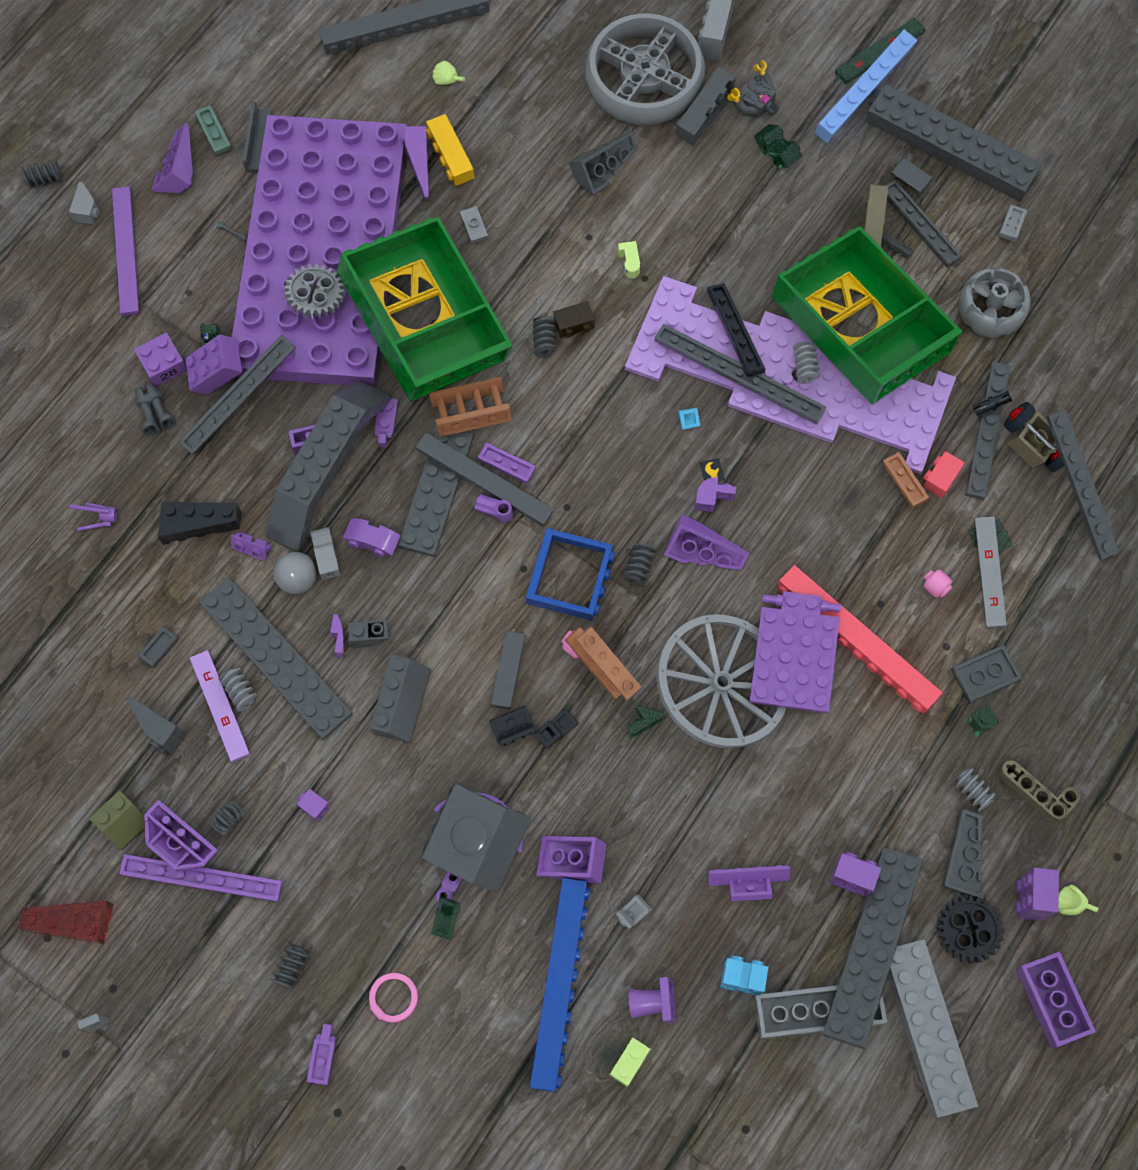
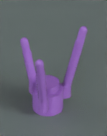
M88 502L85 503L86 506L69 505V508L99 512V519L103 520L101 523L78 527L77 531L111 526V522L115 523L117 520V508L106 507Z

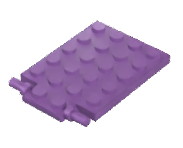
M783 591V595L777 594V596L763 594L762 602L774 603L776 606H781V609L761 608L750 703L829 713L840 617L820 615V612H840L841 604L828 603V601L822 600V596Z

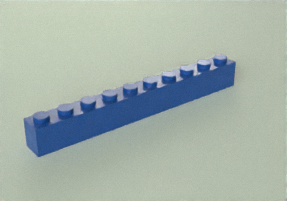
M562 879L530 1089L555 1092L556 1088L561 1086L562 1075H558L559 1066H564L565 1054L561 1052L562 1045H567L568 1039L565 1025L570 1024L572 1011H568V1006L574 1000L575 990H571L572 982L577 980L578 970L574 969L575 961L580 960L581 949L577 948L578 940L582 941L584 928L580 927L581 920H586L587 908H584V900H589L590 894L587 881Z

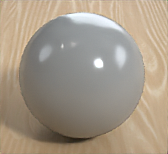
M287 553L280 557L275 564V582L281 590L288 594H302L308 591L316 581V565L304 553Z

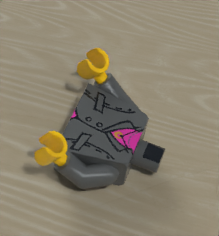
M762 60L759 61L761 69L758 64L754 65L753 68L760 75H756L741 92L734 88L727 96L729 101H735V106L743 115L759 118L767 111L774 116L779 110V106L774 103L776 96L774 86L768 73L764 71L767 64Z

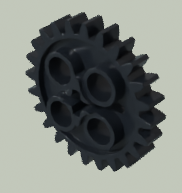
M972 895L968 896L967 901L964 896L959 898V902L953 899V906L947 903L945 907L948 911L941 910L940 913L944 917L937 918V921L942 923V925L936 927V929L942 931L937 937L944 938L940 945L948 946L945 952L948 953L952 950L954 952L952 958L960 955V962L967 958L969 964L973 963L974 958L977 963H980L981 956L983 959L988 960V953L992 956L995 955L996 952L993 948H1001L997 941L1004 940L999 934L1005 932L1004 929L999 928L1004 922L997 921L996 919L1000 916V913H993L995 906L988 908V901L982 904L980 903V897L973 901ZM965 911L968 913V919L964 914ZM974 912H977L981 915V922H977L974 920ZM954 916H957L962 920L961 926H957L954 924ZM969 926L970 928H974V931H967L966 928ZM980 932L986 934L987 942H982L979 939ZM959 937L967 939V947L960 945Z

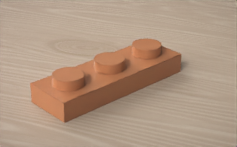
M899 452L883 460V466L912 509L928 501L929 496Z

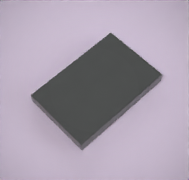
M1004 644L951 668L969 704L1022 680V676Z

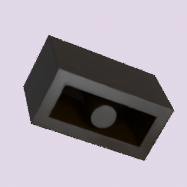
M588 301L553 311V319L555 320V326L560 338L572 337L576 333L589 332L595 328V319Z

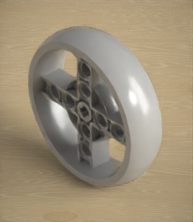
M648 13L625 16L606 26L592 42L585 61L587 86L596 103L610 116L625 123L641 126L662 124L677 118L687 111L701 92L706 74L704 55L693 34L673 19ZM636 37L655 38L650 45H638L631 49L620 44L624 40ZM674 46L679 48L690 61L693 70L691 79L671 70L667 56ZM600 60L619 69L623 84L615 94L604 85L599 77L598 64ZM659 90L672 96L667 100L655 103L635 102L640 94H652Z

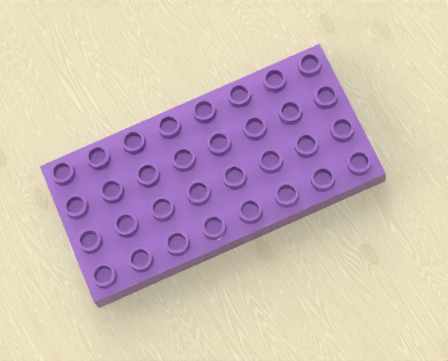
M267 115L232 338L238 339L242 373L236 376L237 378H240L283 334L296 349L266 380L352 385L360 380L376 387L381 350L345 286V296H343V303H340V308L334 307L335 313L328 311V317L324 313L321 314V319H319L318 315L311 319L310 314L304 318L303 312L297 315L296 309L292 311L291 305H288L287 299H285L284 286H286V280H290L289 274L295 275L294 270L301 271V266L307 269L308 264L314 268L315 264L318 263V268L325 265L326 270L332 268V273L337 272L340 257L344 251L348 249L354 250L364 243H372L377 238L390 236L396 231L406 158L405 143H401V132H404L406 124ZM384 291V303L387 307L388 292Z

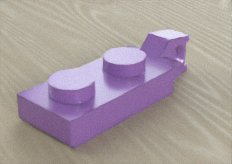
M391 398L384 411L377 414L375 437H378L379 447H386L387 438H392V435H394L398 399Z
M323 1024L322 1034H317L316 1039H314L307 1082L323 1085L329 1084L336 1045V1037L332 1036L333 1025Z

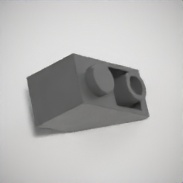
M387 620L348 623L349 643L352 648L371 647L388 640Z

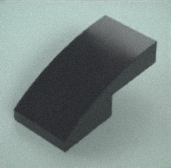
M565 708L551 721H547L534 734L548 748L568 734L579 723Z

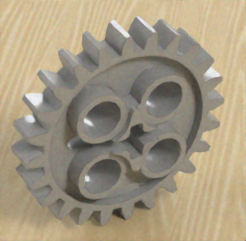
M318 263L312 268L308 264L307 269L301 266V271L295 269V275L289 274L290 280H286V286H284L285 299H287V304L291 305L292 311L297 310V315L303 312L304 318L310 314L311 319L315 315H318L319 319H321V314L324 313L328 317V311L335 313L334 307L340 308V303H343V296H345L344 284L340 277H338L337 272L332 273V268L326 270L325 265L318 268Z

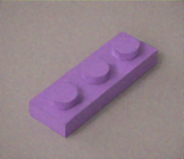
M487 442L478 456V461L525 484H528L536 470V466Z

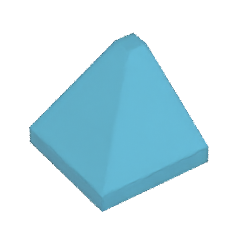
M697 408L677 410L682 430L700 426Z

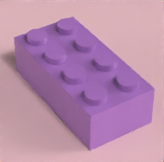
M1060 951L1016 969L1051 1049L1096 1032Z

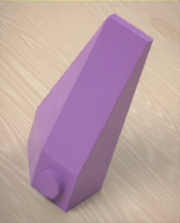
M681 514L672 531L664 555L682 563L696 562L699 565L712 564L722 568L741 570L749 556V552L700 522Z

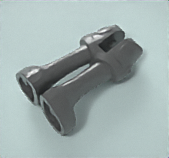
M151 382L146 384L148 394L146 395L141 387L135 389L136 405L142 408L146 417V422L141 427L142 432L146 435L160 433V428L155 421L151 406L154 407L158 415L162 430H169L176 423L174 415L165 413L161 404L162 395L160 390L156 389Z

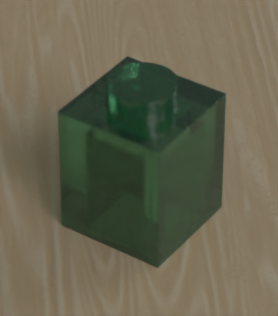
M989 705L972 713L967 718L976 737L993 729L999 723Z

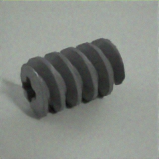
M56 159L55 164L48 160V166L41 162L40 168L36 163L34 164V169L27 165V171L20 167L24 182L30 188L34 187V183L39 187L41 181L44 185H47L48 180L54 183V178L57 181H61V171Z
M540 316L533 319L534 355L537 357H549L552 355V352L557 350L555 346L556 339H554L556 337L554 332L556 327L554 326L555 320L553 318Z
M642 543L633 545L628 565L625 567L626 571L623 573L626 581L635 586H645V583L641 580H647V576L643 573L650 572L646 566H652L648 559L653 560L655 558L651 554L656 553L655 548Z
M288 942L292 949L286 948L284 950L288 956H281L284 964L276 965L280 972L273 971L276 979L269 980L285 988L294 989L295 986L291 981L299 980L295 973L302 974L303 971L299 968V965L306 966L302 959L310 958V955L306 952V949Z

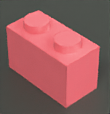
M946 451L942 457L938 455L933 463L934 469L932 471L928 470L923 478L926 480L923 487L943 498L965 462Z

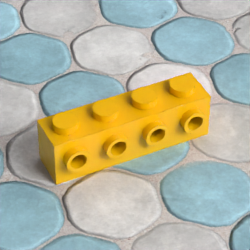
M446 114L426 121V135L428 139H432L433 149L435 153H439L440 163L442 167H446L449 181L452 180L454 185L457 186L475 179L474 169Z

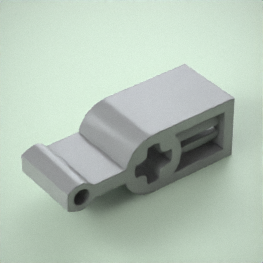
M329 527L310 531L321 579L325 580L341 576Z

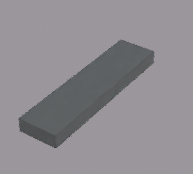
M506 631L491 706L511 709L525 640V634Z

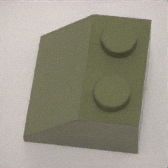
M120 790L89 818L121 851L145 829L144 814Z

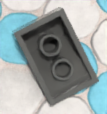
M128 696L126 700L146 736L151 740L150 744L163 755L165 752L172 755L185 735L176 725Z

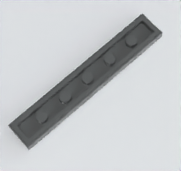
M896 180L886 185L888 186L887 200L942 263L948 268L962 258L960 252Z

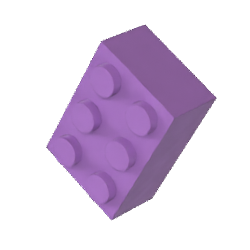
M219 334L186 357L190 391L209 395L242 373L238 339Z
M1033 868L1016 881V892H1019V900L1016 901L1015 912L1018 913V919L1044 921L1058 913L1059 870Z

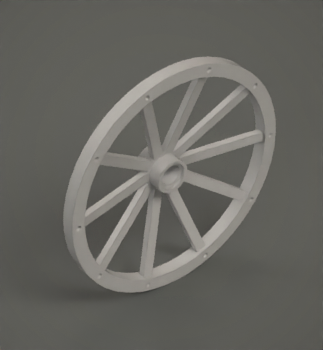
M720 614L692 619L679 627L671 635L659 656L657 686L667 713L685 733L710 746L738 748L753 744L761 740L777 726L786 710L784 707H776L771 718L732 689L751 690L752 683L733 682V679L753 668L755 659L735 672L728 673L744 632L755 640L758 639L759 628L745 620ZM712 624L726 625L738 629L722 671H720L713 639ZM704 626L713 672L680 637L692 629ZM675 643L708 678L667 670L668 658ZM667 677L705 684L708 687L675 705L668 689ZM717 680L723 683V687L718 684ZM712 693L713 696L703 729L700 730L692 725L679 710ZM728 695L767 724L759 731L744 737ZM719 696H721L737 738H721L708 734Z

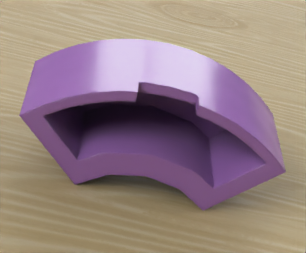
M351 518L342 538L349 542V546L356 549H368L379 557L393 555L401 535L382 525L377 528L368 525L369 521Z

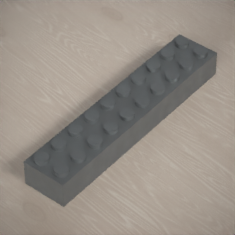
M885 84L868 110L866 122L1020 202L1042 165Z

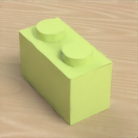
M632 1038L610 1073V1076L628 1087L648 1055L650 1048Z

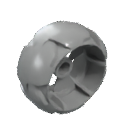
M987 268L972 275L964 284L958 300L959 313L965 325L971 327L974 333L987 338H997L1004 334L1008 336L1015 332L1024 323L1031 305L1027 285L1023 286L1017 274L1003 268H996L994 270ZM975 292L987 298L986 306L988 309L983 313L973 302ZM1002 305L1016 308L1014 314L1007 318L1004 316L997 318L996 310H999Z

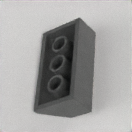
M391 655L370 726L372 734L407 743L411 742L431 673L430 668L412 659Z

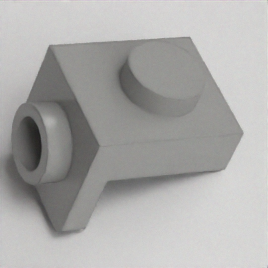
M638 894L619 910L616 915L619 917V922L624 927L630 929L636 926L652 909Z

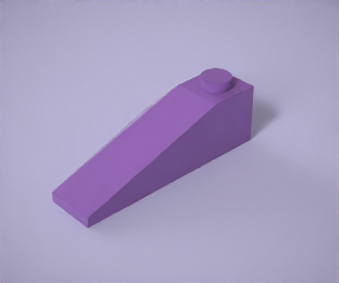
M186 123L174 134L168 148L170 152L162 161L164 165L162 172H157L152 187L154 192L180 193L184 189H188L192 184L193 168L189 125Z
M404 126V132H401V143H405V150L424 201H428L426 126Z

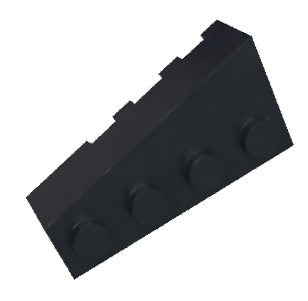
M162 502L158 538L163 545H166L173 541L180 542L187 540V538L204 537L206 534H218L240 529L241 509L237 503Z

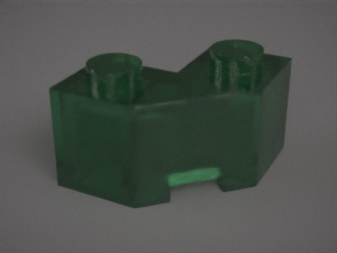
M768 124L754 135L760 151L765 156L769 154L774 159L773 163L777 167L789 168L803 157L798 143L785 140L783 130L779 125Z

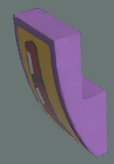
M334 614L330 631L332 638L337 639L334 652L337 658H345V633L338 615Z

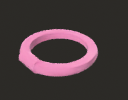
M388 973L379 977L369 992L370 1010L379 1020L396 1023L405 1020L414 1012L418 1002V992L415 984L409 977L401 973ZM392 979L401 980L406 983L412 995L411 1003L407 1010L396 1016L386 1015L376 1004L375 1000L376 992L381 984Z

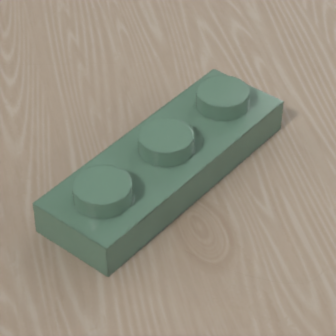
M211 105L195 111L196 117L215 155L231 150V145Z

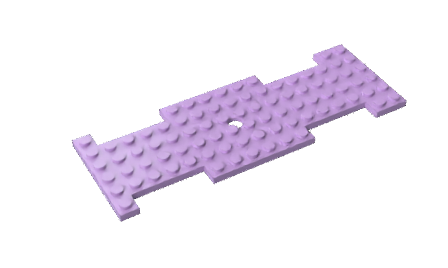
M663 276L626 362V371L659 382L665 367L733 390L728 407L818 439L833 443L838 428L909 452L906 459L907 465L912 472L921 475L954 385L955 376L938 371L933 386L911 379L871 405L818 347L815 352L818 354L816 359L819 361L817 366H819L818 373H820V377L806 384L798 383L793 379L791 374L796 370L793 346L799 342H809L811 345L816 346L793 320L765 311L759 326L743 321L766 369L765 373L762 374L826 406L818 424H815L655 342V336L662 325L665 324L740 362L717 312L692 303L697 287Z

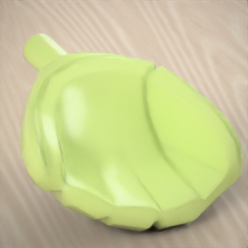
M448 61L438 63L433 70L435 84L448 85L456 81H465V77L457 76L456 69Z
M1074 885L1065 886L1059 892L1058 912L1063 915H1077L1086 908L1094 912L1098 911V907L1088 904L1086 896Z

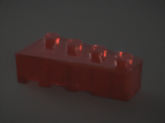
M109 901L26 907L22 909L18 929L24 932L104 945L114 904Z

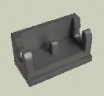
M905 158L892 171L894 178L897 177L915 189L920 196L932 183L930 175Z

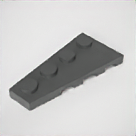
M965 809L960 810L942 883L944 888L967 896L972 895L973 898L980 897L981 899H983L981 891L982 815Z

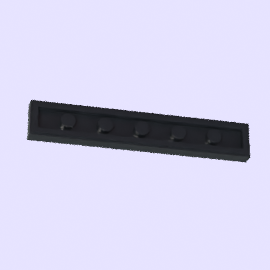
M725 283L708 287L707 293L747 377L765 373L766 369Z

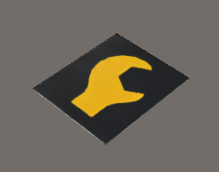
M719 458L699 462L704 481L713 477H718V481L725 480Z

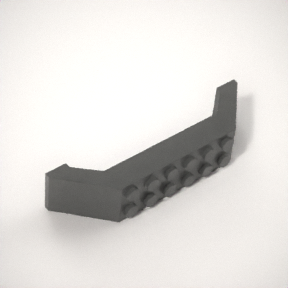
M359 380L332 396L276 488L266 532L267 538L295 552L301 551L308 539L307 535L313 513L368 421L379 412L384 411L392 398L391 395Z

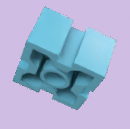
M731 956V958L726 959L723 966L720 988L741 991L752 995H759L765 992L769 967L764 966V962L752 960L751 963H745L743 961L744 958L738 956Z

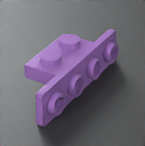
M777 865L773 867L710 870L708 884L709 886L729 885L731 901L772 899L770 882L789 881L790 866Z

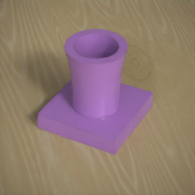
M668 977L660 978V990L629 989V1008L632 1019L662 1013L664 1022L676 1024L674 981Z

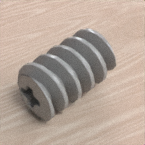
M809 342L796 343L793 349L797 382L801 384L810 383L820 377V373H818L819 366H817L819 361L816 359L818 354L815 352L817 347Z
M241 668L226 671L218 678L221 680L222 686L225 687V691L229 693V698L233 700L232 703L236 706L238 712L252 707L255 703L254 699L257 697L256 693L250 695L254 690L252 687L246 688L250 684L249 681L242 682L246 676L245 674L239 675L242 672Z
M972 767L966 769L952 782L958 780L956 787H964L961 793H969L967 800L974 799L973 807L980 805L977 811L979 813L994 801L995 792L987 793L990 787H982L985 782L984 780L976 781L979 774L971 775L974 770Z

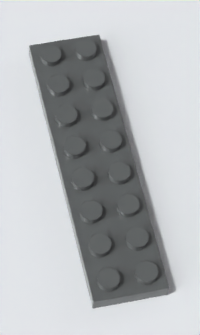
M436 429L434 438L468 457L476 429L439 437L438 429ZM429 457L426 459L398 547L435 557L461 477Z

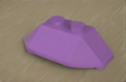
M158 800L144 814L146 846L175 871L203 867L218 852L213 845L161 801Z

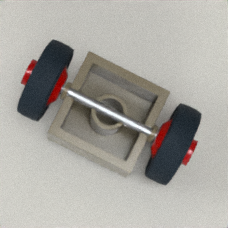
M1025 402L1015 408L1004 422V427L1012 433L1006 443L1032 468L1045 463V466L1052 472L1061 469L1064 464L1047 419L1038 411H1035L1034 406L1029 402Z

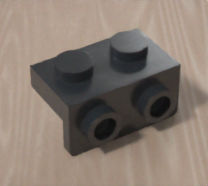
M526 706L489 720L498 744H503V746L514 743L516 738L529 737L536 730Z

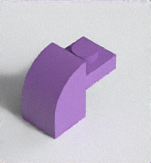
M718 477L705 480L698 488L695 510L714 512L716 499L734 501L736 487L726 483L718 485Z

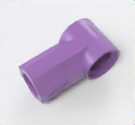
M482 494L478 496L475 505L476 511L496 517L501 522H509L513 518V510L509 501L497 500ZM502 509H508V512L500 513Z

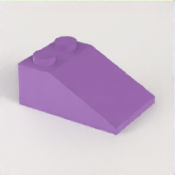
M543 836L537 876L559 880L567 878L601 884L607 844L596 837Z

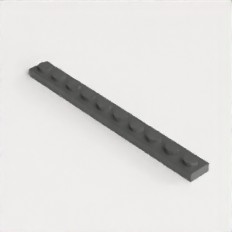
M665 324L662 325L654 338V341L815 424H818L826 410V406L763 374L747 377L740 362Z

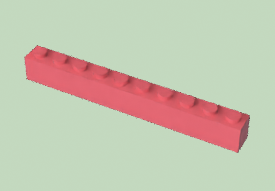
M795 565L778 582L777 587L782 595L783 591L822 596V600H826L828 603L839 604ZM842 605L840 612H820V615L840 617L837 642L842 647H847L852 651V655L857 660H862L867 664L866 667L872 673L876 672L887 686L891 685L896 690L898 696L902 699L906 698L914 710L925 714L942 695L943 692Z

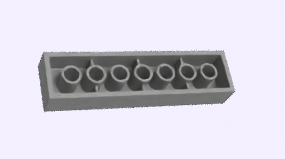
M925 939L897 946L888 977L932 1118H939L978 1107Z

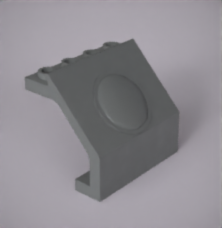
M454 781L453 786L448 790V797L439 810L438 819L432 825L429 839L423 845L422 859L474 885L498 893L531 818L523 812L511 810L471 791L463 784Z

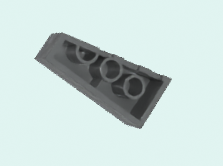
M718 66L684 116L677 121L676 135L694 145L730 102L727 96L734 89L736 77Z

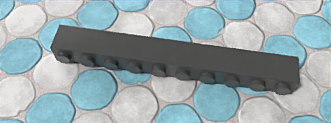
M424 0L319 28L326 55L336 54L341 51L352 50L356 47L385 41L397 36L400 37L427 28H434L446 23L449 24L472 16L483 15L490 12L489 0Z

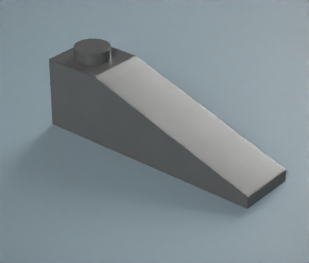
M629 131L577 156L568 163L574 178L593 195L608 185L610 178L617 174L618 168L629 159L638 147L632 131Z

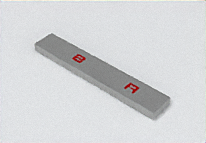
M995 517L975 518L986 629L1003 628L1007 625Z

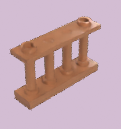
M493 378L430 393L432 408L438 407L441 417L435 419L439 437L512 421L509 403L502 404L499 394L504 392L502 378ZM492 395L495 406L484 408L481 397ZM474 399L477 410L466 412L463 401ZM456 403L459 414L448 416L445 405Z
M578 627L565 639V642L613 699H617L622 694L628 700L641 688V685L592 627H589L585 632L581 627Z

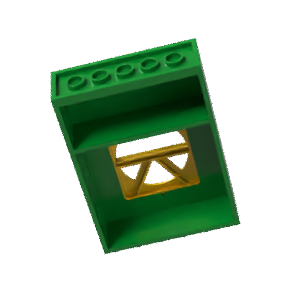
M439 216L433 219L428 218L418 225L412 224L405 230H397L390 236L379 237L372 243H364L354 250L348 249L341 254L337 273L410 402L506 360L513 345ZM400 275H411V297L389 284V282ZM419 277L430 283L433 288L418 294ZM384 291L391 293L401 301L386 307ZM437 295L439 296L441 303L440 315L436 322L421 329H410L402 326L391 317V314Z
M861 226L854 230L850 229L841 238L837 237L828 246L824 245L815 254H809L802 262H796L789 270L780 272L771 296L871 405L952 353L963 332ZM841 288L846 307L825 300L823 297L831 290ZM849 289L857 291L865 297L853 304ZM871 302L877 311L878 322L876 328L863 337L845 336L832 328ZM821 307L838 314L826 321L822 316Z

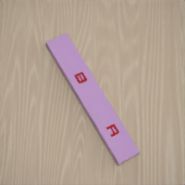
M207 650L190 657L230 761L233 763L249 756L250 752L221 680L218 679L219 675L209 651Z

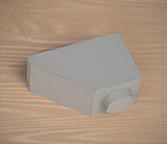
M79 182L69 213L74 222L94 225L96 218H99L100 209L83 182Z

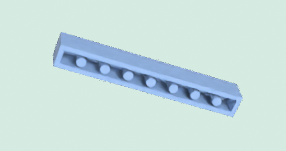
M903 30L823 118L814 133L828 144L911 52L917 39L906 30Z

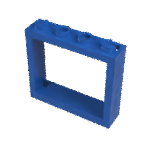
M546 528L526 595V604L593 621L594 615H598L600 610V604H598L599 597L603 598L605 593L604 580L608 581L609 562L613 563L615 552H613V545ZM553 540L604 553L589 608L537 595Z

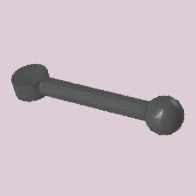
M222 221L217 223L219 229H225L241 238L243 242H247V235H241L225 226Z

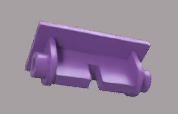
M236 532L235 535H231L232 549L266 561L267 552H270L272 548L269 542L258 538L255 542H252L254 537L243 532Z

